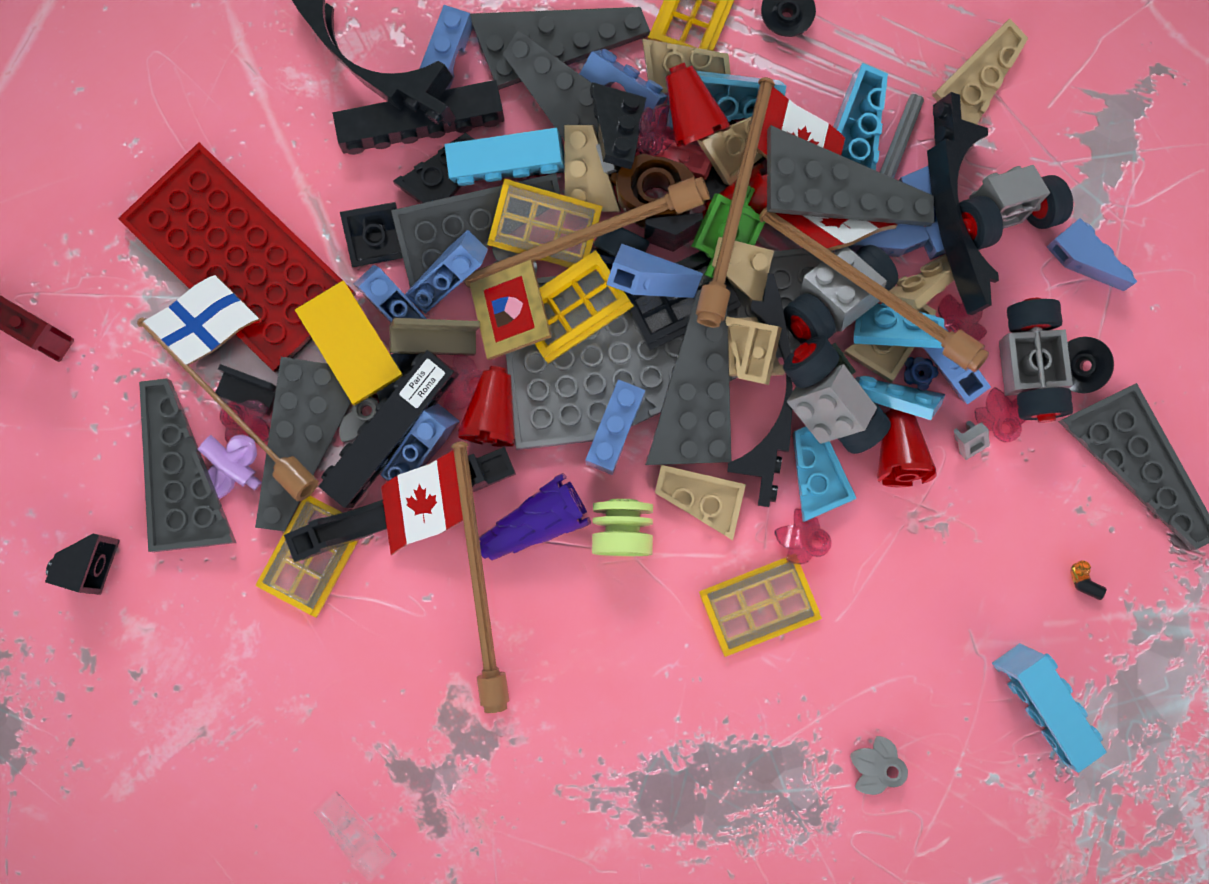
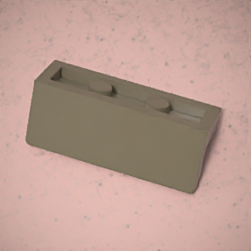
M394 318L389 325L390 353L420 354L422 352L424 354L428 350L435 355L474 356L476 354V331L480 328V321Z

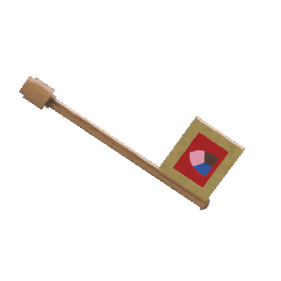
M691 177L668 186L669 193L665 194L663 198L483 267L469 275L464 280V284L471 289L477 319L480 321V332L486 358L492 360L552 337L533 265L534 261L668 209L671 211L675 209L680 214L704 204V201L710 199L703 177L697 179Z

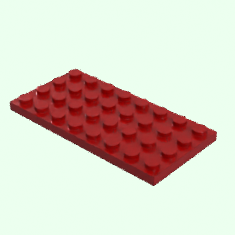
M200 142L118 218L189 289L211 276H218L261 319L244 327L236 335L275 373L279 371L281 357L292 358L312 338L295 309L343 281ZM348 286L353 296H355V291Z

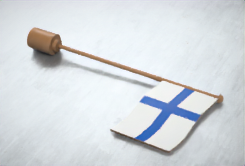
M216 275L194 285L166 309L148 319L144 317L139 318L137 325L144 327L275 461L273 467L274 479L296 501L299 502L309 497L317 488L319 481L294 456L280 459L189 366L214 352L244 327L261 319Z

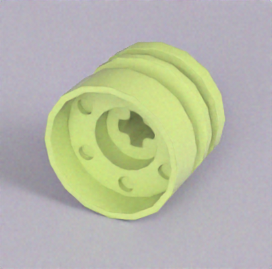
M609 499L608 501L593 503V512L606 514V516L593 518V524L605 526V532L592 534V554L604 556L653 555V535L640 532V527L653 525V519L640 517L642 514L653 513V504L643 503L635 499Z

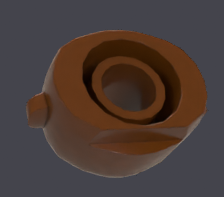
M640 154L635 156L631 169L621 167L618 173H612L610 181L616 186L620 207L623 212H627L660 199L647 196L645 194L646 191L653 188H661L669 193L668 186L694 177V174L684 163L665 157ZM668 209L647 218L690 214L691 209L680 214L675 209L672 211ZM642 219L634 223L637 226L644 228L645 219Z

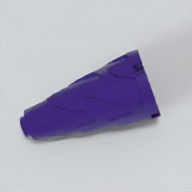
M564 473L555 476L553 480L541 487L540 491L526 499L517 509L497 521L495 526L479 537L481 556L484 559L489 557L493 561L512 552L517 553L532 545L547 542L562 534H567L590 525V517L582 520L583 514L587 510L570 481L564 485L562 483L563 480L567 479V476Z

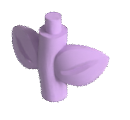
M243 434L236 435L229 440L225 448L216 438L210 435L199 446L198 451L213 464L208 469V473L219 499L231 492L235 482L242 487L247 484L254 491L262 484L254 476L256 471L249 467L257 457L255 441L249 436Z

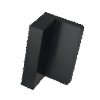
M220 364L218 370L223 375L215 393L220 398L270 416L274 406L276 386L265 380Z

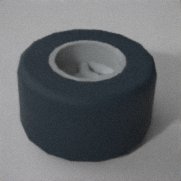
M622 227L598 236L594 246L616 257L621 244L646 252L650 242Z

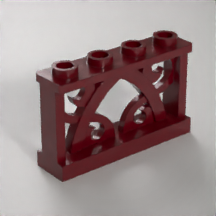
M0 295V330L30 348L38 350L55 361L60 362L74 342V338Z

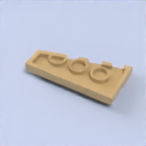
M1008 19L932 96L938 102L950 92L959 94L962 120L977 124L989 107L994 94L1003 83L1008 70L1019 56L1028 37L1011 19Z

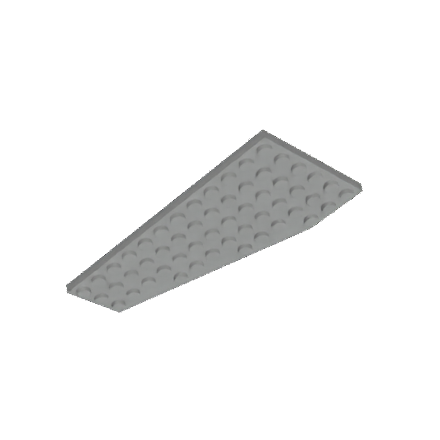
M804 248L774 251L769 273L774 274L783 310L789 303L800 296L803 277L823 262ZM708 265L696 270L703 273L699 286L712 280L704 275ZM598 271L589 273L577 283L586 295L605 281ZM556 276L537 278L539 288ZM731 283L742 306L727 313L728 317H755L751 313L752 302L749 300V297ZM570 286L552 299L559 310L562 311L580 299L574 288ZM608 286L589 299L597 312L616 300ZM645 295L636 300L642 314L663 304L659 296ZM667 297L668 301H670V300L676 298V297ZM686 298L671 306L677 319L690 314L694 301L693 298ZM546 302L544 308L548 320L555 313ZM584 303L564 315L571 328L592 316ZM666 309L645 318L651 332L672 323ZM628 310L549 364L545 361L535 344L506 354L507 371L511 375L516 450L593 442L618 379L645 390L644 399L632 426L660 414L684 335L649 351ZM559 319L549 325L552 337L545 339V342L549 345L566 333ZM787 328L790 351L792 353L801 343ZM779 347L776 352L777 359L782 358ZM738 376L729 377V382L738 378Z

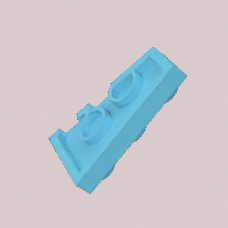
M883 302L882 304L877 303L855 322L854 344L942 348L941 342ZM920 312L944 328L943 318Z
M857 376L855 378L874 403L928 420H932L942 406L945 397L943 393L928 390L920 391L918 388L878 381L870 376Z
M806 426L794 431L792 436L802 521H808L857 499L831 442L820 444Z

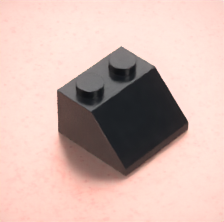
M93 533L55 553L53 559L47 564L45 583L78 593L101 595L120 540Z

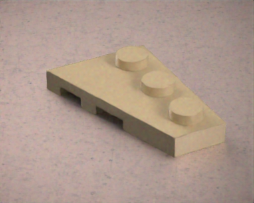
M642 38L647 80H652L663 88L661 91L663 93H668L666 76L670 75L669 69L684 62L686 67L693 66L696 71L731 75L728 53Z
M752 116L697 140L726 185H731L737 180ZM757 151L754 159V164L762 157V155Z
M564 125L565 196L603 206L601 212H621L613 189L614 186L610 181L611 177L609 174L604 173L596 148V145L600 144L595 126Z
M946 254L920 268L921 273L911 277L903 276L898 279L897 286L893 287L890 292L916 310L924 307L930 299L944 291L945 287L954 281Z
M927 304L917 310L929 315H935L937 312ZM853 344L843 354L892 383L914 347Z
M661 465L655 493L733 540L746 484Z

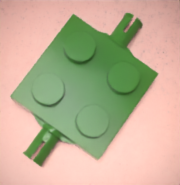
M748 186L735 241L755 246L765 221L761 222L759 219L760 214L754 212L748 205L755 191L754 188ZM714 194L691 247L705 253L711 259L704 273L705 276L713 279L715 271L712 262L718 238H723L732 201L720 194Z

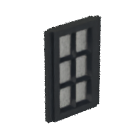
M699 251L676 262V264L703 273L697 291L701 290L703 285H707L712 281L711 278L704 275L711 261L705 253ZM726 277L724 284L726 289L731 292L727 306V313L742 305L729 279ZM625 292L634 306L629 312L649 351L685 334L694 298L633 295Z

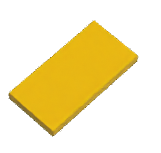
M344 280L295 309L354 406L395 382L403 375Z

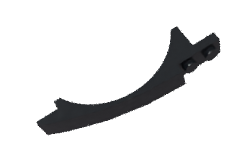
M292 0L297 10L333 56L367 88L400 111L406 105L413 111L418 109L424 111V115L435 124H439L441 121L449 127L456 119L455 115L448 105L439 101V98L454 78L445 64L436 61L426 67L404 73H381L362 68L343 56L339 49L334 32V8L331 5L325 4V0Z
M950 92L933 105L935 146L927 151L931 192L934 196V208L942 244L968 315H974L992 306L990 282H998L999 275L979 252L964 224L958 199V175L965 154L975 142L988 136V128L962 120L960 95Z
M768 273L764 301L752 300L751 313L763 324L782 328L778 347L785 362L791 351L784 312L774 274ZM787 374L784 403L774 426L754 449L728 463V473L762 477L758 506L769 507L770 502H776L778 485H773L774 473L780 474L782 457L777 456V451L789 453L792 408L787 403V400L793 392L792 380Z
M505 447L479 458L474 453L468 455L473 492L516 475ZM383 499L344 513L315 519L308 522L309 525L289 532L284 537L294 562H299L387 529Z

